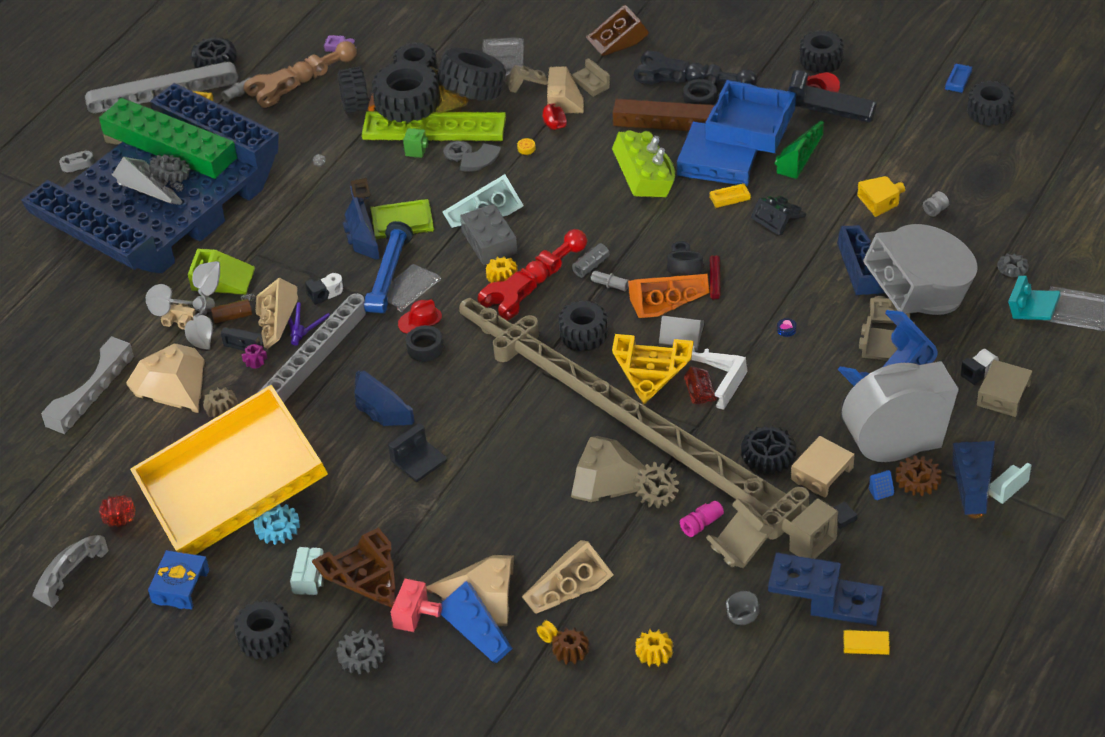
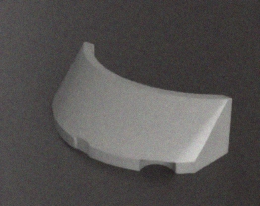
M100 535L90 536L71 544L60 552L42 574L34 590L33 597L53 607L59 601L58 596L55 595L57 589L61 590L64 587L62 579L86 556L93 558L97 555L102 558L109 551L105 538Z

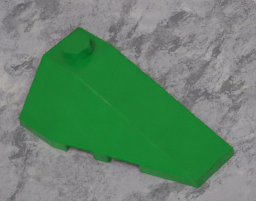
M819 121L785 147L780 155H777L775 160L777 174L795 179L799 177L823 136V121Z

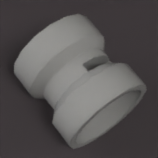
M939 191L923 202L924 211L932 217L938 215L941 210L949 206L947 196Z

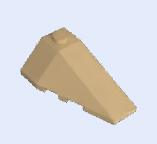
M549 67L548 104L555 103L554 107L560 106L564 113H583V97L568 68Z
M580 540L522 598L536 614L559 605L561 602L598 589L613 576V573L589 542Z

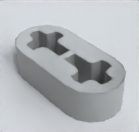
M90 151L70 154L60 159V166L64 172H73L94 164L93 154Z

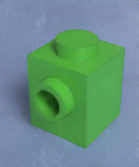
M407 128L403 139L405 156L423 158L424 152L428 147V137L425 136V130Z

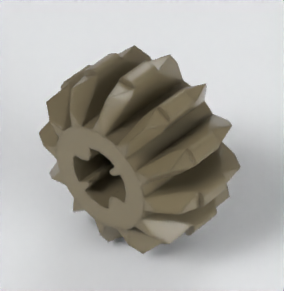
M217 387V390H210V393L205 395L203 406L208 416L215 419L235 407L238 401L232 390H227L226 387L220 390Z

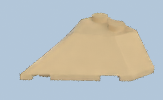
M174 343L140 360L126 383L136 397L143 398L145 396L153 398L155 402L177 408L187 407L191 408L193 412L199 413V399L201 398L202 373L205 361L195 348Z
M492 555L427 586L426 590L441 596L444 601L465 581L470 582L498 626H507L509 614L508 592L510 575L513 574L514 556Z

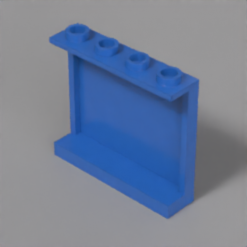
M693 122L677 160V176L737 185L744 183L745 186H748L749 173L758 150L705 140V123Z

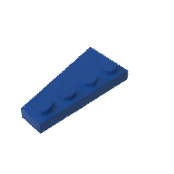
M465 581L442 602L441 615L491 661L497 663L512 650L509 642L470 582Z

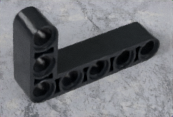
M801 70L793 71L788 92L796 93V107L863 122L873 121L877 106L876 102L808 86L809 75Z

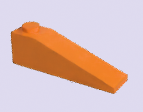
M708 274L628 281L630 301L639 318L658 317L709 293Z

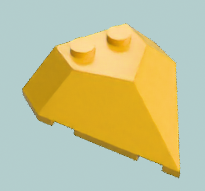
M615 334L612 352L644 405L691 360L694 341L674 339L673 348L635 345V336Z

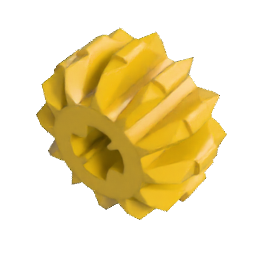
M505 256L503 258L496 257V260L491 259L486 267V277L491 283L503 282L517 272L516 262H513L512 258L506 259Z
M649 629L648 634L641 633L640 638L636 641V655L640 657L641 663L647 662L649 667L652 664H656L659 667L660 662L667 664L668 658L673 654V642L669 639L667 633L661 634L659 629L656 632H652Z

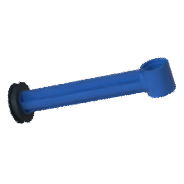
M393 221L387 225L385 235L389 242L373 290L365 296L364 309L366 312L386 313L388 305L387 293L403 244L409 243L413 237L412 228L404 222Z

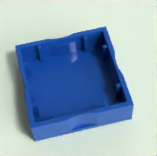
M727 80L719 95L717 104L713 107L705 123V140L775 153L795 111L796 93L772 88H761L751 84Z

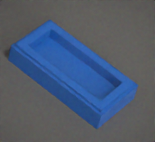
M955 64L945 89L963 93L971 75L972 67Z

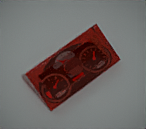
M690 367L684 378L692 403L700 404L716 401L717 397H715V391L708 371Z

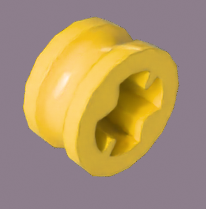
M544 621L542 626L537 628L538 635L546 643L552 642L553 637L557 636V629L549 621Z

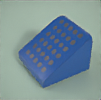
M890 470L870 476L869 490L875 500L894 495Z

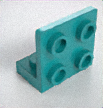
M1019 276L1008 301L1013 319L1051 320L1061 294L1060 291L1031 290V284H1028L1027 276Z

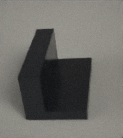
M225 327L221 331L223 345L226 347L245 351V348L253 344L259 347L264 346L261 334Z

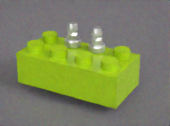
M630 130L618 132L612 150L633 196L667 197L675 179L674 166L665 153V149L658 146L659 137H653L647 131L643 133H635Z

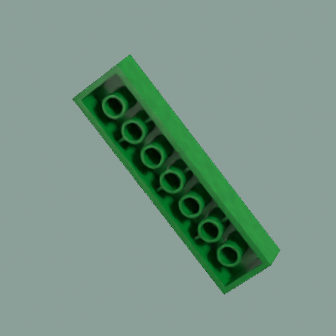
M120 98L99 117L104 135L162 157L165 154L168 157L171 155L174 158L180 157L181 161L185 160L186 164H189L191 170L214 179L237 158L234 141L124 98Z

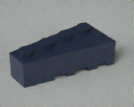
M859 225L841 226L837 244L855 294L885 293L863 262L871 245V240Z
M995 441L953 443L952 463L965 515L986 514L994 464Z

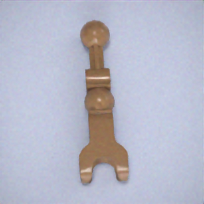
M342 41L336 46L334 52L322 58L317 55H311L308 59H304L305 62H297L293 68L289 66L288 69L284 68L270 75H256L248 79L244 84V91L249 96H257V102L263 108L276 104L280 100L281 95L293 90L297 85H301L300 83L308 82L312 76L316 78L317 76L324 75L327 72L328 65L338 60L343 62L352 61L356 56V47L352 42Z

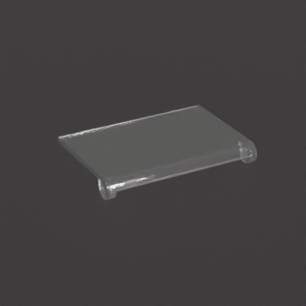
M413 264L391 281L387 293L388 303L397 306V309L402 312L405 307L436 282L441 281V277Z

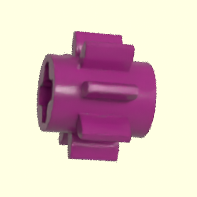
M253 344L245 348L242 359L243 362H246V367L259 368L264 365L267 354L266 351H263V346L259 347Z

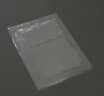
M524 38L483 40V53H487L489 56L500 60L506 68V75H508L514 65L523 66Z
M1050 286V291H1060L1061 296L1051 320L1043 321L1105 331V295Z

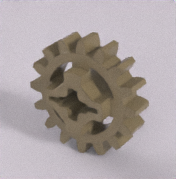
M653 462L651 467L646 464L644 470L640 468L638 475L634 478V481L637 483H635L633 489L639 490L636 493V497H643L641 503L648 501V507L655 503L656 507L659 508L661 503L667 506L669 501L672 502L675 499L674 495L679 491L675 487L679 485V481H674L677 474H670L671 467L666 470L663 463L660 467H657L656 462Z

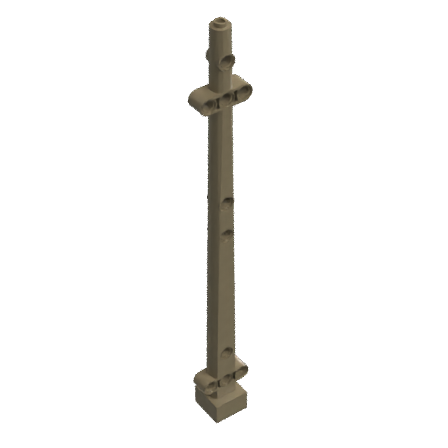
M471 298L461 302L459 307L460 314L481 327L484 333L496 337L493 340L494 357L497 361L507 362L518 353L733 498L748 502L775 528L768 536V539H776L785 532L790 535V551L797 556L812 559L819 556L837 539V510L820 499H816L809 506V492L804 487H795L787 494L616 389L607 381L600 379L537 339L539 337L538 319L535 316H525L513 325L497 315L494 309L486 308Z

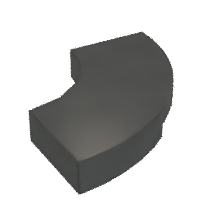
M483 143L481 149L477 152L463 153L460 170L478 171L483 167L493 164L499 155L501 147Z

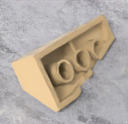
M281 278L275 280L256 296V315L260 316L258 323L263 328L261 335L264 348L266 349L279 341L298 300L297 286Z

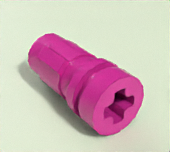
M713 501L710 504L705 503L697 508L695 512H691L680 520V526L687 536L693 537L703 531L705 526L724 514V510L717 501Z

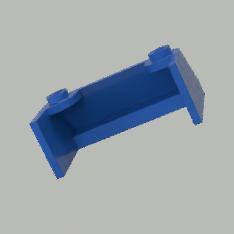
M887 310L885 314L897 325L891 335L892 343L897 350L883 367L896 363H914L917 365L933 363L938 353L936 346L904 312ZM838 368L839 372L853 386L869 374L867 372L859 373L856 369Z

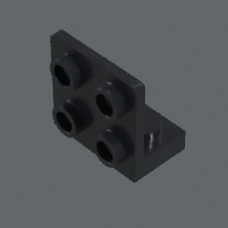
M767 196V198L758 199L751 218L777 235H783L789 218H804L806 213L801 211V207L788 203V199L785 197Z
M420 423L388 444L391 462L415 482L420 481L447 462V457L426 441L425 427Z

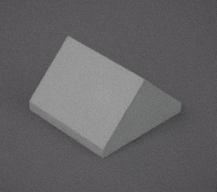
M662 316L659 346L673 348L674 339L694 341L693 346L697 351L704 321Z

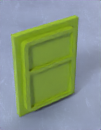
M429 200L371 207L375 239L387 238L385 230L387 225L393 221L406 223L412 228L413 234L434 231Z

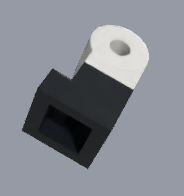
M337 273L329 274L326 278L315 282L312 279L305 281L306 293L315 305L335 297L343 291L342 277Z
M983 349L972 359L967 358L962 361L960 376L975 385L986 376L993 360L999 361V358L988 350ZM969 372H973V377L969 375Z

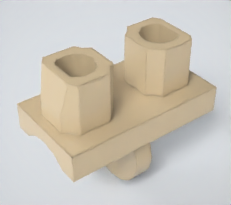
M179 303L178 305H171L169 312L161 317L162 325L170 327L173 322H177L178 327L185 330L186 323L193 320L195 309L188 307V304Z

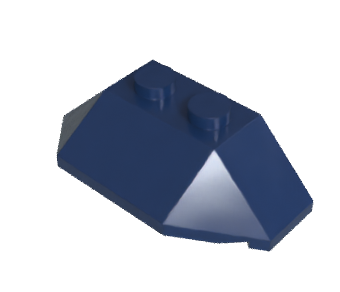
M353 198L345 212L346 222H343L345 233H349L346 234L348 244H352L354 252L376 260L380 259L378 245L363 198Z
M356 372L354 394L355 405L358 410L364 411L373 421H377L383 426L412 425L415 423L413 409L406 405L398 395L367 372Z

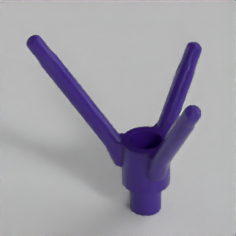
M297 302L295 324H293L291 316L288 320L291 328V344L298 345L299 340L308 331L330 317V314L327 313L305 328L300 325L301 303Z

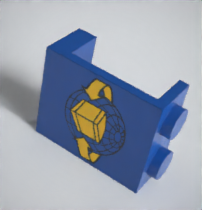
M166 550L148 589L151 602L157 605L192 610L191 594L199 575L207 577L209 572L206 557Z

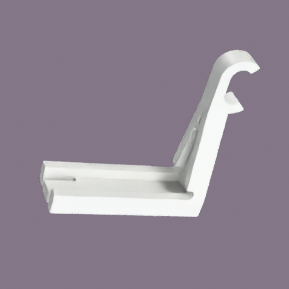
M693 346L691 360L706 363L728 372L715 392V397H719L716 407L724 410L747 373L746 357L709 353V349H705L704 353H696Z

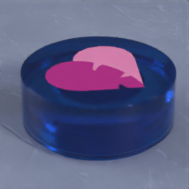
M789 318L779 320L777 323L778 334L784 337L793 336L796 333V322Z

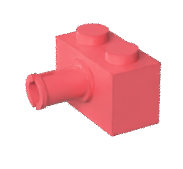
M404 579L391 610L393 628L414 632L422 613L440 617L442 603L427 601L426 584L424 582Z

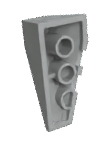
M123 157L112 174L117 179V183L123 187L127 186L168 203L179 205L182 203L181 199L172 189L165 187L167 183L164 180L153 177V174L150 173V165L144 160Z

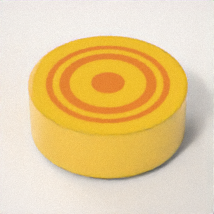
M528 138L520 140L517 144L518 152L523 155L532 154L535 151V142Z

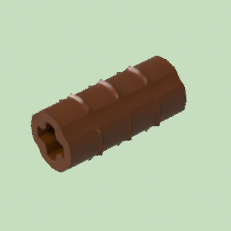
M248 299L211 307L214 324L252 316Z

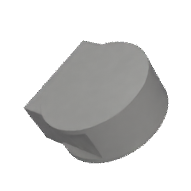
M911 224L893 232L876 233L863 260L897 310L905 314L921 312L941 315L956 310L962 303L977 273L976 259L971 250L961 240L942 229L923 224Z
M942 361L923 365L914 363L891 364L868 374L851 389L842 407V417L864 456L878 462L901 460L920 451L942 447L958 393V387Z

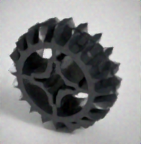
M209 37V39H203L202 42H197V45L193 46L191 61L195 69L225 62L234 64L237 52L232 41L223 39V37Z
M764 425L762 429L756 426L755 431L750 430L748 435H745L743 438L741 456L744 463L748 464L749 469L755 468L756 473L763 471L764 475L766 472H771L773 475L775 471L781 473L783 469L788 470L789 465H793L796 456V444L793 435H789L788 430L782 431L781 427L775 429L773 425L771 428H767Z

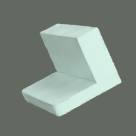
M1026 463L1021 469L1012 465L990 484L989 495L1003 504L1029 481L1031 465Z

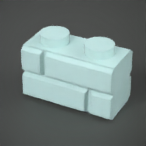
M298 548L290 580L294 594L306 593L307 595H317L319 586L323 587L324 577L312 563L313 559L324 554L321 548Z

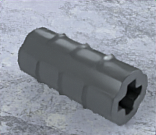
M601 243L591 248L590 251L572 264L574 273L581 278L591 273L594 268H597L600 263H603L610 256L608 248Z

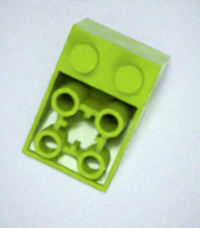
M197 249L188 272L191 291L199 290L192 281L193 272L196 267L204 263L217 261L220 262V278L215 292L247 293L255 270L254 266L217 250Z

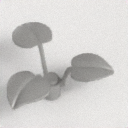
M220 262L204 263L196 267L193 272L192 281L194 286L199 288L198 293L201 296L197 297L194 301L171 299L172 289L164 284H158L150 288L145 297L150 312L156 316L166 315L171 308L170 302L193 305L195 310L200 313L194 315L193 320L186 323L185 335L192 345L201 349H210L213 324L211 319L205 315L211 312V307L215 306L214 300L209 298V295L213 294L217 289L220 278Z

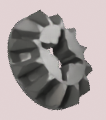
M463 141L451 142L444 148L445 159H449L450 162L456 161L458 163L462 160L463 153H472L470 144Z
M1007 253L1005 256H1001L997 265L1002 274L1010 277L1022 276L1029 268L1027 259H1023L1022 255L1016 256L1015 253L1013 255Z

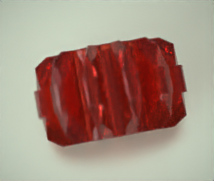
M116 494L115 497L108 496V499L102 500L99 514L103 524H108L109 527L114 525L117 527L119 525L126 526L127 522L133 521L135 506L131 498Z

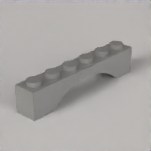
M111 336L100 348L99 364L91 378L74 392L53 400L41 413L45 427L63 434L73 427L74 423L86 412L88 407L97 400L98 396L109 386L114 378L132 361L134 356L131 344Z

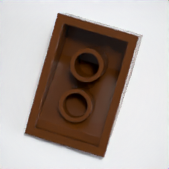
M624 5L586 38L602 56L636 45L649 32L634 13Z

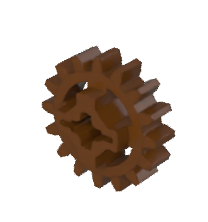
M914 456L913 460L907 457L905 463L900 462L899 467L896 468V482H899V488L905 487V493L912 491L913 496L916 493L924 496V492L932 494V489H938V485L941 484L942 471L938 469V464L932 465V459L925 461V456H922L921 459Z

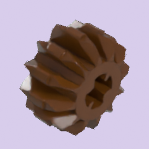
M575 627L572 630L565 628L564 632L558 631L557 636L553 637L552 652L556 655L558 661L564 660L566 665L569 661L576 664L577 660L583 661L585 655H588L589 639L585 636L583 630L577 632Z

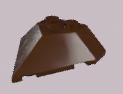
M379 527L362 535L358 545L334 557L330 552H327L312 560L313 565L325 579L393 608L396 600L394 596L395 580L393 561L391 560V542Z

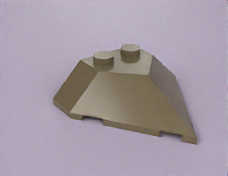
M600 436L590 437L577 465L571 498L594 502L599 501V498L610 495L612 498L638 492L639 490L633 489V486L637 483L634 481V478L638 475L640 468L644 470V465L617 440Z

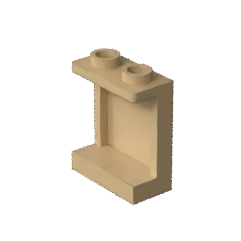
M819 436L792 465L791 479L795 483L810 489L813 493L826 497L829 486L844 470L849 473L853 469L854 453Z

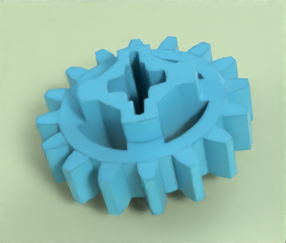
M278 504L254 520L256 535L259 536L260 540L265 538V543L267 544L273 541L274 545H276L279 540L285 543V538L291 540V534H297V528H300L298 513H295L294 508L289 509L287 504L284 507Z

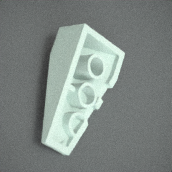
M504 174L442 213L452 228L461 226L460 215L491 204H495L502 216H507L524 205Z

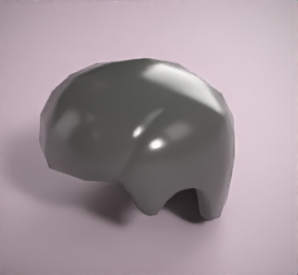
M750 591L734 593L726 601L727 615L732 623L747 625L755 621L759 615L760 608L757 597Z

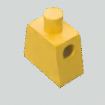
M886 176L858 182V197L875 217L896 207L899 204V195L905 192V186L902 182L893 184Z

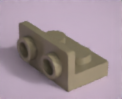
M590 59L585 60L586 68L572 74L574 82L592 96L610 88L608 72L601 69Z
M876 296L870 299L871 323H894L885 314L887 310L898 311L889 298Z

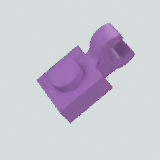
M329 35L324 48L325 51L334 52L340 42L349 41L354 44L355 40L351 38L345 39V36Z

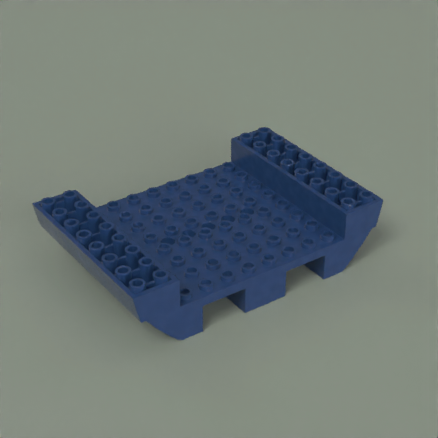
M176 83L170 85L150 101L151 109L234 141L237 158L218 177L214 179L190 169L186 180L182 179V182L176 181L175 183L169 181L165 187L175 192L182 201L181 205L168 203L127 186L123 187L117 183V179L112 175L123 157L144 160L150 165L152 158H157V155L122 142L62 188L46 180L21 200L28 212L134 270L139 268L149 272L163 273L175 263L172 245L185 235L200 242L225 222L222 204L234 194L249 201L259 194L268 178L275 155L278 153L279 133Z

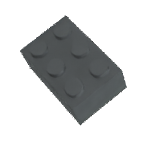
M495 204L460 215L462 232L483 265L490 263L491 259L496 260V257L503 258L504 256L509 257L517 254L516 236Z

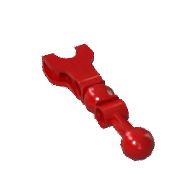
M578 229L568 231L564 236V244L554 252L550 253L544 250L535 258V261L529 262L525 269L522 268L521 271H517L507 280L488 284L478 294V303L486 308L494 304H500L498 307L499 316L507 321L519 313V303L537 287V284L544 282L547 275L550 277L560 269L562 265L561 259L569 252H580L586 247L587 237L585 233Z

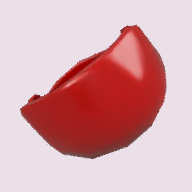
M551 103L543 109V121L552 130L564 128L567 125V120L563 109L560 106L554 107L556 104Z

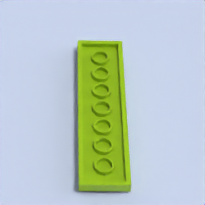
M366 112L362 139L403 140L407 128L425 130V136L428 137V140L503 141L506 115L505 113L433 112L428 117H423L419 121L413 120L410 123L402 121V123H399L396 120L390 121L387 117L384 118L379 112Z

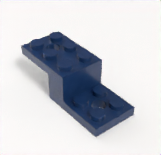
M776 553L768 592L812 599L811 615L876 626L883 586L840 580L841 563ZM795 573L799 576L797 578H791L788 575ZM860 600L863 604L855 605L853 601Z

